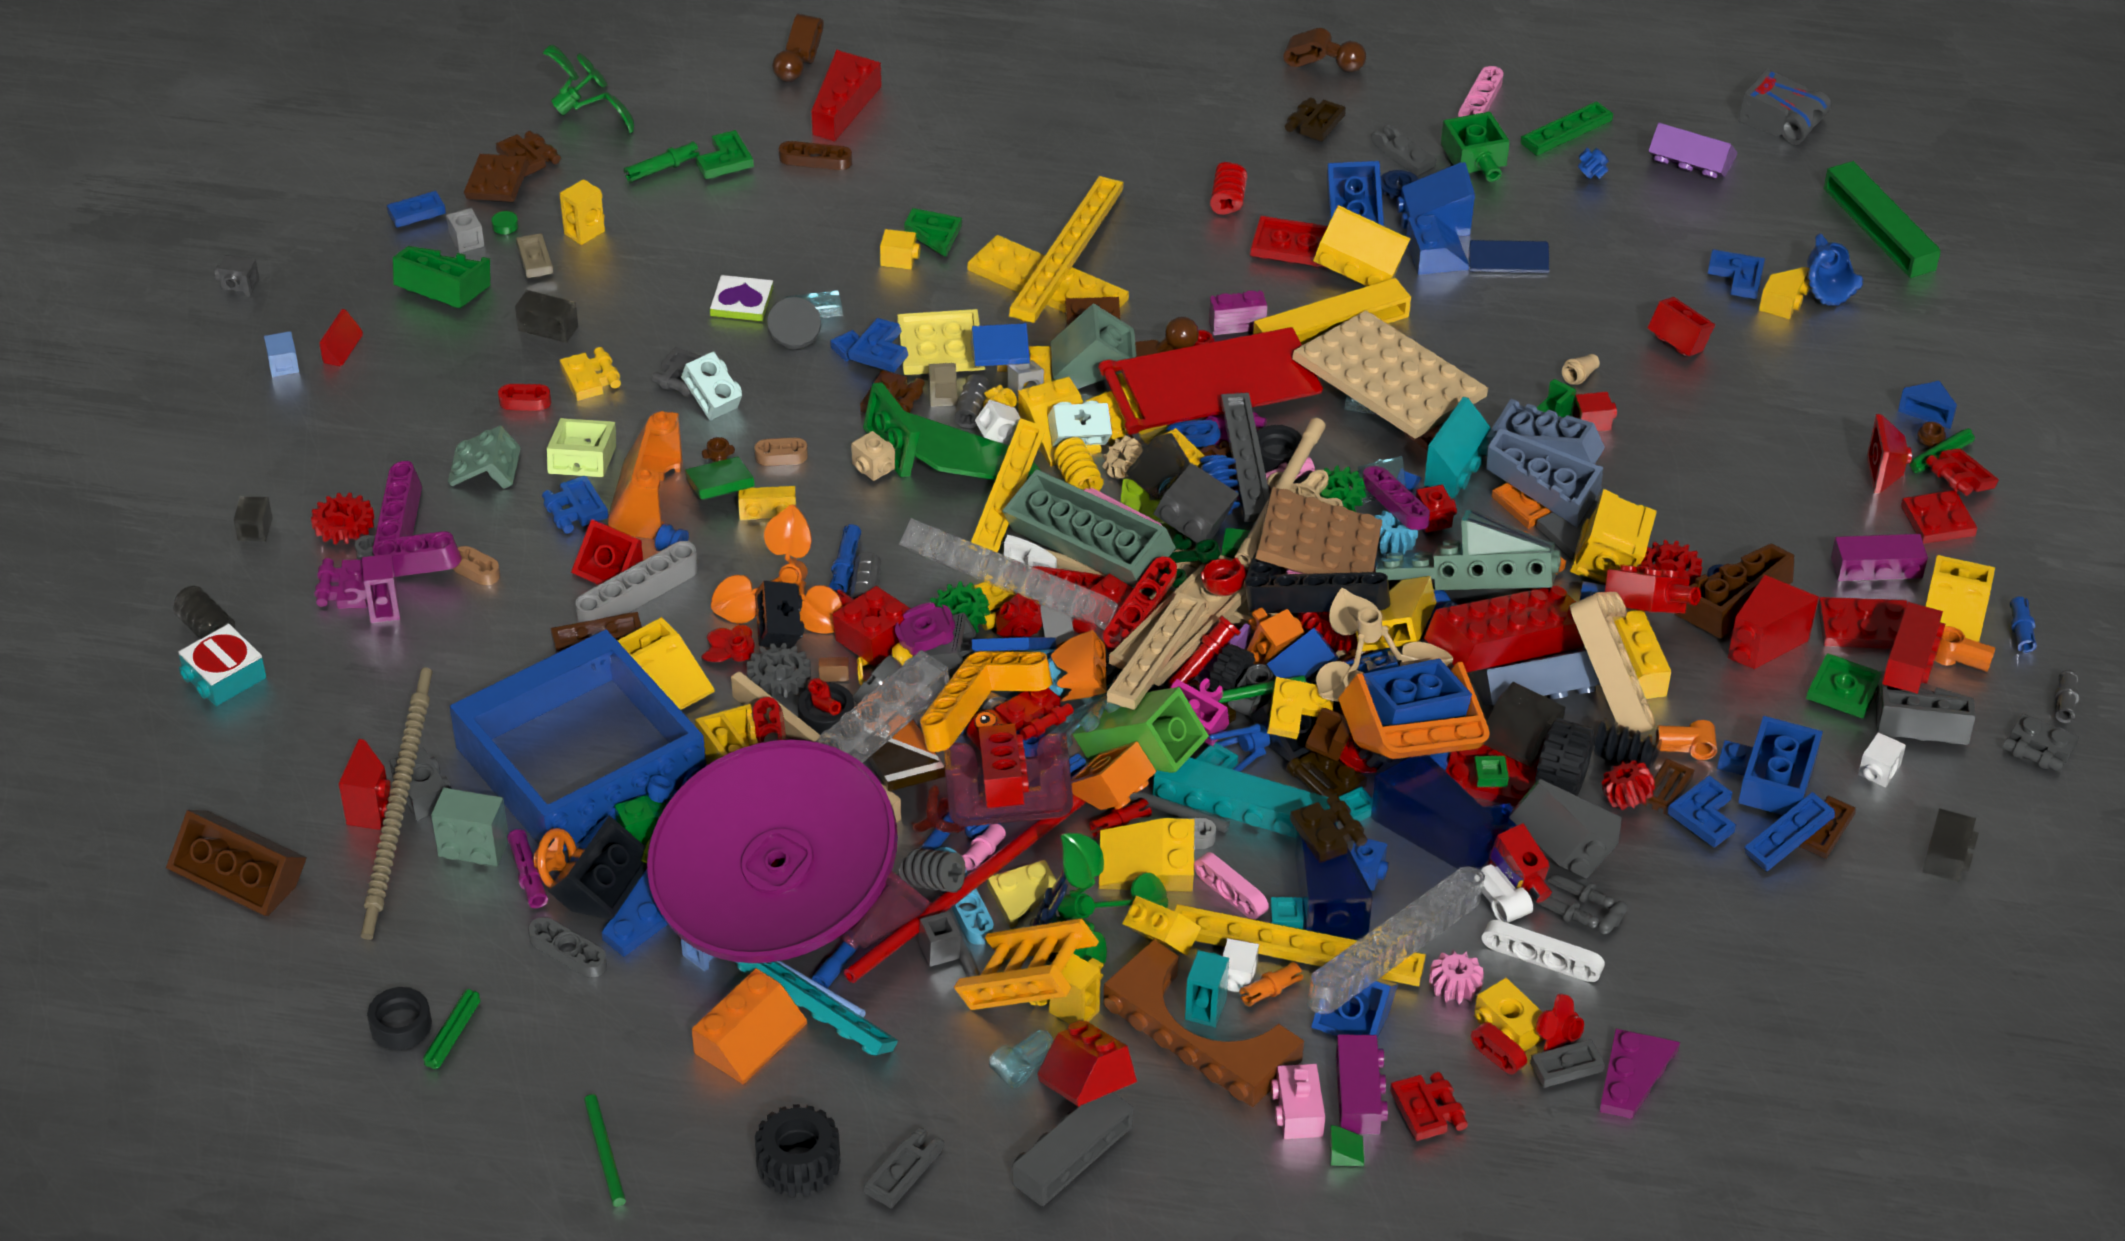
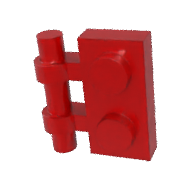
M1960 448L1942 451L1939 459L1931 455L1926 460V464L1932 468V473L1937 477L1946 479L1953 490L1956 492L1960 491L1965 496H1968L1972 491L1980 492L1995 489L1999 481L1997 477Z
M1050 688L1041 691H1024L995 707V711L1008 724L1015 723L1016 731L1020 730L1024 740L1041 736L1045 733V729L1052 725L1058 726L1066 721V717L1074 713V709L1069 703L1060 707V697Z
M1435 1072L1430 1076V1084L1425 1083L1422 1075L1391 1083L1390 1092L1415 1141L1447 1133L1448 1124L1446 1121L1453 1123L1457 1131L1464 1130L1468 1126L1465 1119L1466 1112L1462 1104L1456 1102L1453 1096L1454 1089L1451 1083L1444 1079L1441 1072ZM1434 1099L1441 1100L1443 1106L1438 1107Z

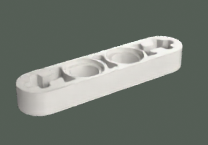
M1491 920L1488 922L1482 935L1483 943L1494 951L1586 982L1597 981L1605 966L1603 958L1593 951L1504 921ZM1522 942L1531 945L1534 949L1525 947ZM1552 953H1557L1563 956L1565 959H1559L1555 957Z

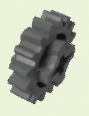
M772 643L769 650L760 647V654L752 653L751 661H747V677L764 691L771 693L774 699L777 694H782L784 698L788 697V692L796 695L799 694L798 687L806 688L807 680H811L810 659H806L805 651L798 653L797 646L787 649L786 643H783L780 648H776L775 644Z

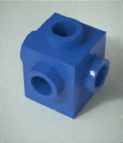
M1368 838L1363 846L1359 847L1354 843L1351 852L1348 851L1347 854H1344L1341 868L1346 870L1344 883L1375 891L1379 879L1384 880L1388 871L1389 862H1386L1387 844Z

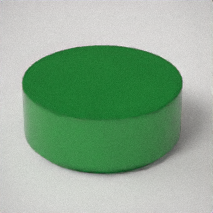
M501 211L493 215L491 219L492 229L498 234L508 235L518 229V218L513 212Z

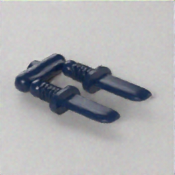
M1064 868L1053 888H1048L1045 891L1044 900L1036 912V917L1031 919L1029 927L1056 923V911L1068 888V885L1064 884L1067 879Z

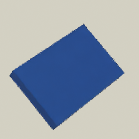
M1056 638L972 639V650L974 651L1055 650Z

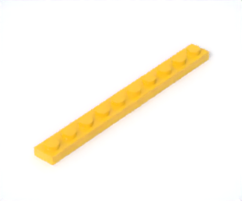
M1102 176L1098 177L1010 306V317L1024 322L1035 323L1122 193L1124 182Z

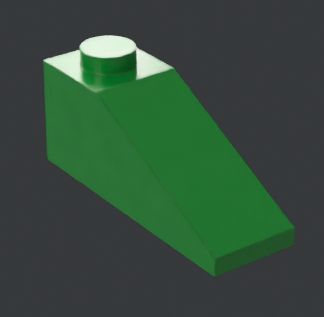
M641 796L616 804V821L644 846L650 844L658 819L671 799L668 798L665 802L658 803L651 800L649 796Z

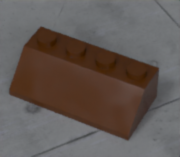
M187 810L166 869L255 912L269 916L297 886L307 857L210 811Z

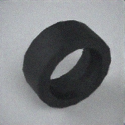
M1269 425L1257 431L1265 473L1277 469L1282 463H1289L1302 439V435L1294 428L1285 425ZM1271 445H1281L1288 447L1292 451L1280 455L1269 453L1264 448Z
M826 682L829 685L832 699L839 701L843 710L834 716L821 717L809 712L815 706L812 702L811 692L807 687L800 694L797 701L798 718L824 738H834L846 733L850 729L849 722L855 720L854 699L850 691L840 684Z
M410 987L387 989L377 995L369 1004L367 1017L371 1035L380 1046L391 1050H404L416 1046L430 1033L432 1025L430 1008L427 998L420 991ZM398 1009H410L419 1014L414 1022L400 1028H390L382 1025L380 1022L385 1015Z

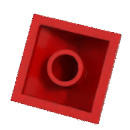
M591 519L571 573L600 585L643 561L642 541Z

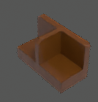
M1333 704V711L1321 708L1316 723L1305 744L1306 748L1335 761L1339 760L1351 736L1349 726L1340 706Z

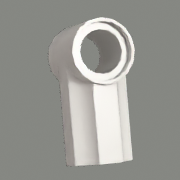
M1492 864L1485 866L1475 876L1474 883L1491 902L1492 912L1497 920L1509 923L1532 913L1533 903L1528 892L1522 887L1516 889L1498 866L1494 867Z

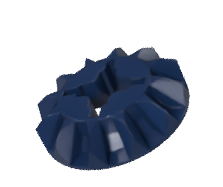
M1388 171L1381 176L1382 194L1390 195L1391 199L1401 197L1402 186L1419 179L1408 171Z

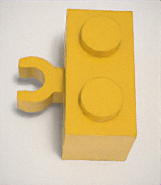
M1073 954L1062 971V975L1072 988L1067 997L1049 999V1012L1069 1025L1077 1021L1089 1022L1100 1011V981L1103 978L1100 969L1104 964L1095 958H1091L1087 962Z

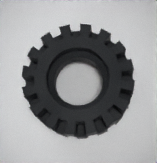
M1228 644L1227 648L1224 647L1222 654H1219L1217 657V663L1214 662V670L1210 672L1211 679L1208 690L1214 692L1219 685L1223 687V691L1237 687L1247 669L1255 662L1254 654L1233 644Z

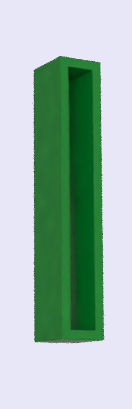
M1854 161L1827 168L1823 189L1909 278L1937 270L1941 249L1895 204Z

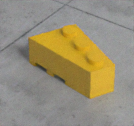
M751 704L695 719V726L704 737L705 759L708 765L726 754L758 744Z

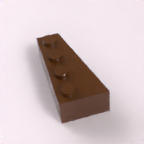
M1770 543L1741 557V562L1737 564L1727 563L1719 567V572L1709 577L1704 574L1696 578L1695 583L1689 586L1699 587L1701 591L1699 603L1697 605L1686 604V612L1675 613V615L1722 639L1733 630L1737 614L1764 575L1787 584L1793 582L1795 555Z

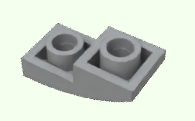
M1067 597L1038 600V604L1041 605L1044 638H1056L1057 646L1059 643L1074 637Z

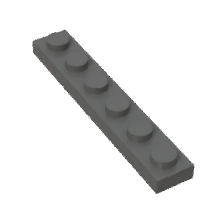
M1249 393L1221 394V406L1231 456L1236 459L1233 467L1237 470L1235 477L1238 481L1237 487L1244 522L1256 521L1270 494Z

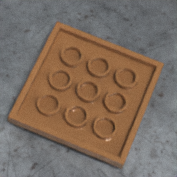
M1272 487L1255 559L1304 574L1373 572L1382 520L1370 514H1361L1348 510L1343 506H1334L1321 502L1314 497L1298 495L1288 489Z

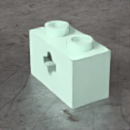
M1087 401L1083 404L1072 405L1070 402H1060L1053 406L1048 415L1052 447H1057L1061 442L1071 437L1083 439L1086 445H1106L1112 435L1108 403Z

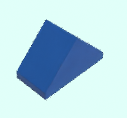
M1935 381L1905 387L1902 391L1898 412L1928 422H1937L1943 427L1951 429L1957 404L1942 383Z

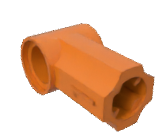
M1945 626L1935 661L1946 666L1957 662L1987 672L1995 652V647L1965 638L1964 633L1960 629Z
M1697 720L1690 724L1689 727L1657 725L1655 745L1662 739L1660 751L1690 752L1692 757L1697 760L1711 759L1717 753L1715 726L1710 721Z

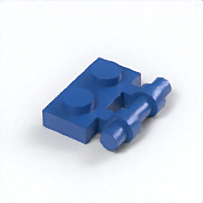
M587 476L561 483V492L553 494L551 490H546L542 494L545 508L554 515L553 520L556 526L562 529L564 533L568 534L574 530L573 521L578 520L583 527L589 525L591 519L601 521L608 518V509ZM567 504L570 506V508L564 510L562 506Z

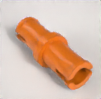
M1291 962L1275 972L1268 971L1261 976V979L1240 988V994L1247 993L1241 996V999L1245 1005L1251 1007L1269 996L1276 997L1281 994L1284 988L1302 981V974L1296 976V974L1302 971L1295 962Z

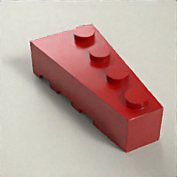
M836 50L811 110L813 135L834 142L882 87L880 62Z

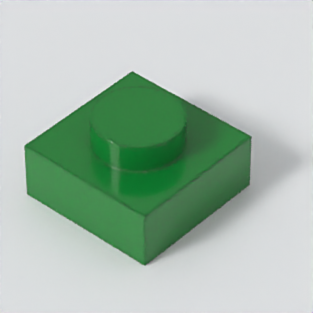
M1505 756L1474 757L1477 787H1508L1509 777Z

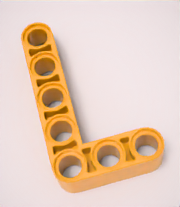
M980 651L969 655L920 719L927 750L940 752L950 748L991 691H1041L1052 685V677L1047 655L1043 652Z

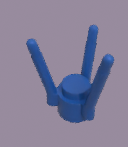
M1258 723L1250 727L1218 732L1209 736L1210 740L1228 738L1216 742L1223 747L1239 743L1245 752H1252L1251 755L1232 769L1239 772L1256 758L1265 755L1266 751L1264 748L1270 745V736L1267 734V729Z

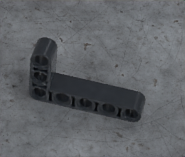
M1256 551L1245 579L1247 604L1250 612H1254L1261 607L1266 613H1280L1286 609L1290 613L1330 612L1332 602L1341 588L1372 602L1379 611L1391 605L1388 576L1381 572L1283 574L1281 566L1255 559Z

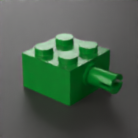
M1491 111L1443 120L1441 146L1452 164L1456 165L1465 162L1468 173L1482 170L1488 181H1497L1502 173L1498 167L1507 166L1510 141Z

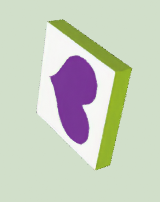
M721 275L710 307V316L763 321L774 288L773 280Z

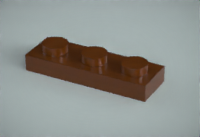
M638 612L553 627L551 628V635L555 651L558 653L606 629L616 640H619L642 628Z

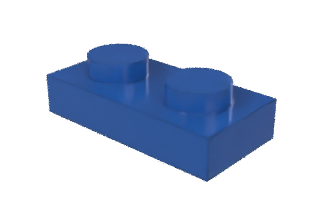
M436 191L387 205L388 214L396 228L446 214L445 205Z

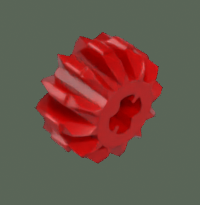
M1635 760L1628 764L1622 762L1619 766H1611V771L1603 774L1602 790L1612 807H1620L1621 810H1625L1627 807L1634 809L1636 805L1646 804V799L1653 797L1655 780L1645 763H1637Z

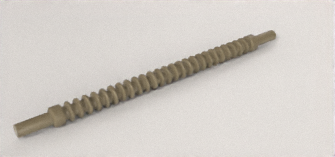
M430 668L421 669L416 693L412 694L410 700L411 706L408 709V721L405 723L406 728L403 731L404 736L402 737L403 743L400 745L401 751L398 753L400 758L396 761V773L393 775L394 781L391 784L393 788L390 789L391 796L388 797L389 804L386 806L388 811L384 814L386 819L383 820L384 826L381 828L383 834L379 836L380 842L377 845L379 849L376 851L377 857L374 859L376 865L372 867L373 873L368 884L370 888L367 890L368 896L364 902L366 913L360 936L366 940L373 939L378 914L384 908L385 901L383 898L386 897L385 890L388 889L387 882L390 880L388 875L392 872L390 867L393 866L392 859L395 858L394 851L397 849L395 844L399 841L397 836L400 835L399 828L402 827L401 821L404 818L402 813L405 812L404 806L407 804L406 798L409 796L408 790L411 787L409 783L412 781L411 775H413V768L416 765L414 760L417 759L416 753L419 751L418 745L421 742L419 738L422 737L421 731L424 729L423 723L426 720V709L430 702L428 691L433 673Z

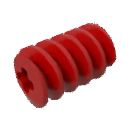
M1222 162L1216 167L1210 200L1211 208L1216 214L1226 215L1240 210L1243 206L1247 172L1241 165Z

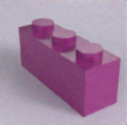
M1920 534L1835 537L1831 560L1838 581L1917 579L1924 576L1928 556Z
M1377 1035L1337 1036L1336 1072L1339 1125L1341 1128L1356 1134H1380L1381 1121H1387L1388 1117L1387 1101H1381V1094L1385 1095L1386 1076L1379 1073V1068H1384V1049L1378 1048Z

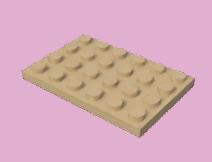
M1366 310L1295 349L1292 359L1414 439L1445 422L1463 396L1469 398L1475 404L1487 397L1488 387L1475 378L1467 375L1456 366L1448 363L1434 352L1429 351Z

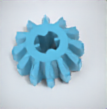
M1383 510L1381 515H1375V518L1382 520L1378 542L1381 554L1398 552L1405 555L1407 550H1413L1418 538V530L1407 528L1392 513Z

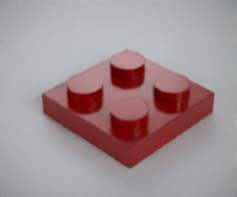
M1955 490L1902 499L1901 507L1916 534L1921 535L1923 544L1976 536L1977 526Z

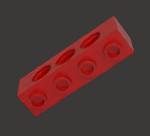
M1015 723L979 727L987 808L1024 805L1023 793L1029 792V782L1022 734H1016Z

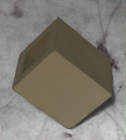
M955 363L929 364L931 407L957 406L958 394Z

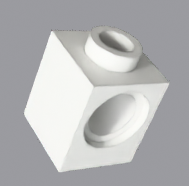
M989 400L975 419V422L984 438L1010 445L1020 416L1014 407Z
M1878 732L1862 756L1858 775L1886 787L1901 766L1906 744Z
M1227 938L1223 956L1229 958L1228 990L1239 992L1241 987L1253 983L1258 963L1259 944Z

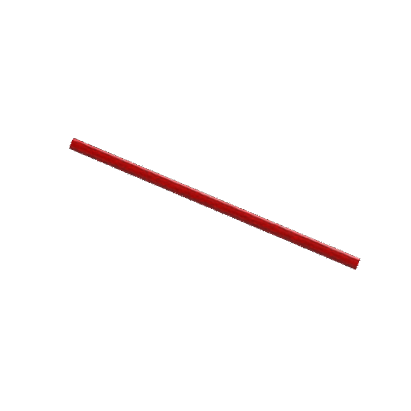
M1073 794L964 877V883L959 891H946L845 969L844 975L847 980L855 983L917 935L921 918L948 911L1087 802Z

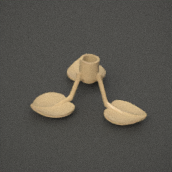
M1341 588L1332 602L1329 620L1332 629L1341 635L1348 636L1358 631V645L1354 663L1351 667L1342 661L1325 664L1317 674L1316 684L1319 696L1330 701L1339 702V696L1356 674H1364V672L1357 670L1364 642L1374 643L1382 635L1396 659L1401 660L1400 666L1440 658L1449 667L1453 663L1454 657L1447 651L1425 642L1407 643L1402 648V654L1399 653L1388 633V627L1382 626V614L1377 607L1367 599L1356 596Z

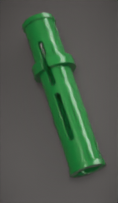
M694 141L676 149L671 147L663 154L629 167H624V173L628 172L625 177L629 183H632L635 180L669 167H679L680 163L700 156L699 151L695 152L698 147Z

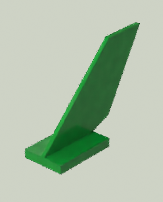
M882 382L872 384L863 429L867 434L874 431L885 441L893 445L895 449V471L900 477L911 475L916 456L937 471L996 480L1008 450V445L906 412ZM1033 462L1027 480L1036 469L1040 470L1035 462Z

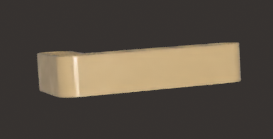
M1597 592L1571 604L1572 617L1615 721L1618 722L1620 732L1628 726L1630 728L1629 736L1633 737L1638 730L1644 733L1655 728V719L1614 622L1627 615L1625 604L1617 592Z

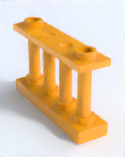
M1082 918L987 933L985 939L995 952L980 975L959 978L954 989L970 1010L1067 997L1072 987L1062 975V971L1076 949L1097 946L1099 941ZM1058 952L1052 964L1045 965L1051 953ZM1034 956L1028 968L1021 969L1027 957ZM1011 959L1004 972L997 973L1003 961Z

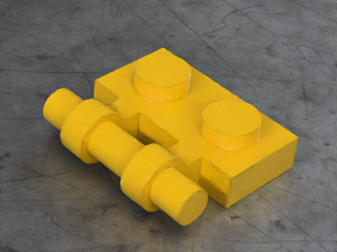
M597 347L594 350L595 358L589 359L586 353L560 359V368L577 401L603 394V386L610 385L611 388L616 389L621 385L619 380L620 374L617 368L612 366L610 354L605 352L602 347ZM603 370V372H602V373H599V374H596V372H595V371Z

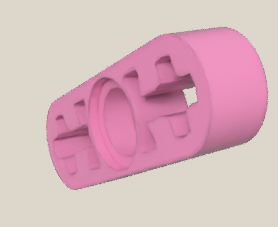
M1207 852L1194 862V869L1199 878L1249 919L1256 920L1268 911V901L1263 893L1215 854Z

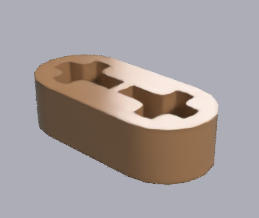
M801 438L763 439L758 441L754 447L755 460L763 466L797 465L805 462L808 458L807 443Z
M458 547L462 560L458 566L453 568L456 573L480 585H492L500 579V569L497 560L472 547Z

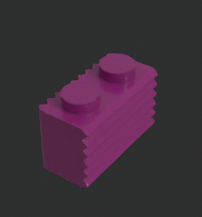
M1251 290L1242 294L1238 292L1232 295L1223 293L1216 297L1212 295L1210 297L1209 324L1213 336L1253 331L1254 321L1267 317L1268 307L1263 292Z

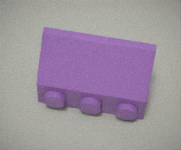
M1658 123L1648 151L1654 157L1653 160L1658 163L1668 165L1669 161L1674 162L1682 170L1692 172L1693 168L1701 170L1703 176L1716 179L1717 175L1725 177L1737 156V151L1730 143L1662 123Z

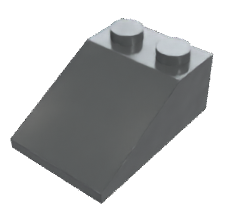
M1539 779L1509 815V818L1516 825L1523 823L1537 845L1559 866L1586 879L1618 845L1622 817L1542 779Z

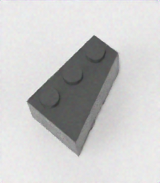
M1881 671L1875 698L1877 731L1893 738L1904 737L1920 741L1930 740L1947 742L1949 744L1969 745L1976 717L1974 698L1936 687L1935 692L1920 687L1917 694L1883 685L1885 671Z

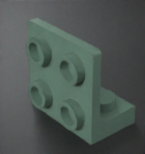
M501 425L491 430H485L470 440H463L455 448L448 483L454 486L487 471L490 477L496 480L503 489L513 485L521 449L520 445Z

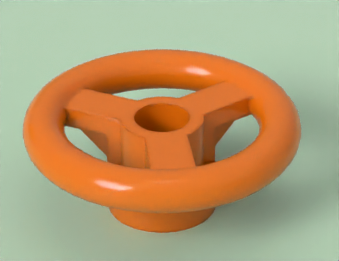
M554 828L546 832L534 853V866L538 869L543 883L548 888L555 881L549 872L556 870L561 872L567 864L563 853L564 843L568 850L569 860L577 850L572 836L561 828Z

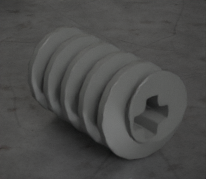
M915 848L910 851L907 857L902 860L898 869L900 879L909 887L957 892L961 889L966 871L965 861L960 854Z

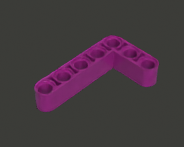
M410 461L397 462L389 470L373 545L374 556L392 555L395 577L453 569L462 560L460 551L450 532L441 531L413 535L422 484L414 465Z

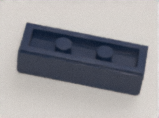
M1470 241L1468 253L1470 272L1549 273V244L1547 241Z

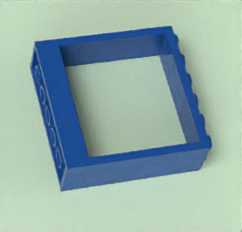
M607 629L449 706L456 748L498 797H503L504 805L538 845L545 833L554 828L566 830L572 836L575 844L583 841L589 831L610 815L616 820V804L641 796H648L647 787L652 776L662 775L668 777L674 783L673 789L679 790L684 777L694 776L706 767L703 734ZM613 681L669 743L547 804L492 739L597 687ZM564 843L563 851H566L567 847Z

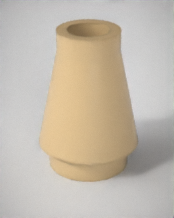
M1589 354L1567 360L1562 368L1564 380L1569 384H1582L1599 367V359L1596 355Z

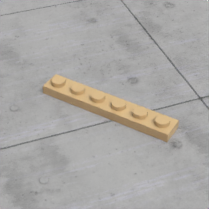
M1182 593L1176 594L1107 691V702L1132 710L1136 709L1203 613L1205 600Z

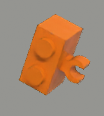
M1261 607L1252 612L1253 618L1248 620L1255 633L1247 651L1254 654V664L1268 666L1267 663L1299 640L1305 631L1302 628L1301 622L1296 617H1293L1288 609L1269 618L1266 611Z

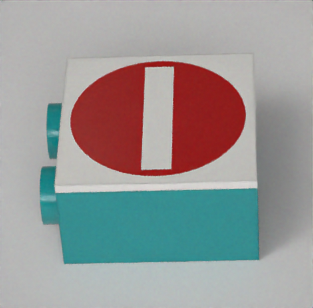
M230 624L178 651L181 662L179 671L183 679L187 683L192 682L203 699L208 698L215 706L267 678L262 655Z

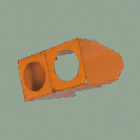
M1093 630L1074 636L1056 646L1058 648L1051 654L1052 660L1058 668L1068 672L1058 680L1057 686L1071 689L1061 702L1107 693L1106 649L1104 643Z

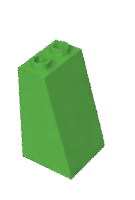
M1180 687L1147 692L1135 710L1107 702L1106 699L1072 734L1087 759L1093 760L1101 752L1137 741L1155 770L1170 773L1176 772L1209 737Z

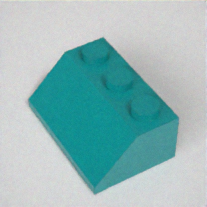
M1463 396L1428 445L1424 487L1443 484L1448 495L1452 498H1455L1461 489L1467 487L1472 472L1476 473L1478 471L1482 458L1488 454V446L1490 444L1487 435L1491 427L1469 398Z

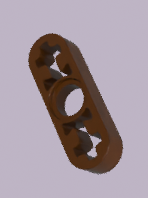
M786 141L779 146V160L785 165L845 170L852 165V151L845 146ZM818 154V155H821V156L812 157V156H810V155Z

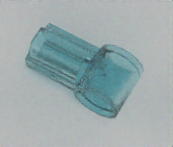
M1039 1030L1014 1047L1004 1045L993 1053L989 1060V1067L1011 1088H1017L1028 1080L1033 1069L1044 1062L1054 1042L1053 1038L1046 1030Z

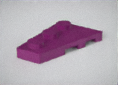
M1616 1029L1599 1112L1632 1119L1649 1095L1658 1077L1660 1078L1666 1070V1066L1671 1058H1674L1679 1051L1680 1042Z

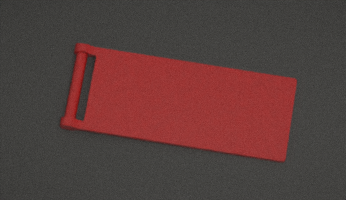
M1292 327L1119 361L1105 360L1098 365V369L1101 375L1105 376L1126 422L1124 427L1129 435L1137 434L1149 428L1223 414L1221 394L1249 393L1253 408L1321 394L1323 390L1317 375L1292 359L1294 350L1302 346ZM1121 370L1143 419L1135 417L1115 372Z

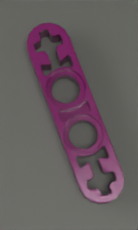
M1370 466L1364 469L1363 481L1365 488L1404 526L1413 530H1422L1429 526L1430 510L1388 470L1378 466Z

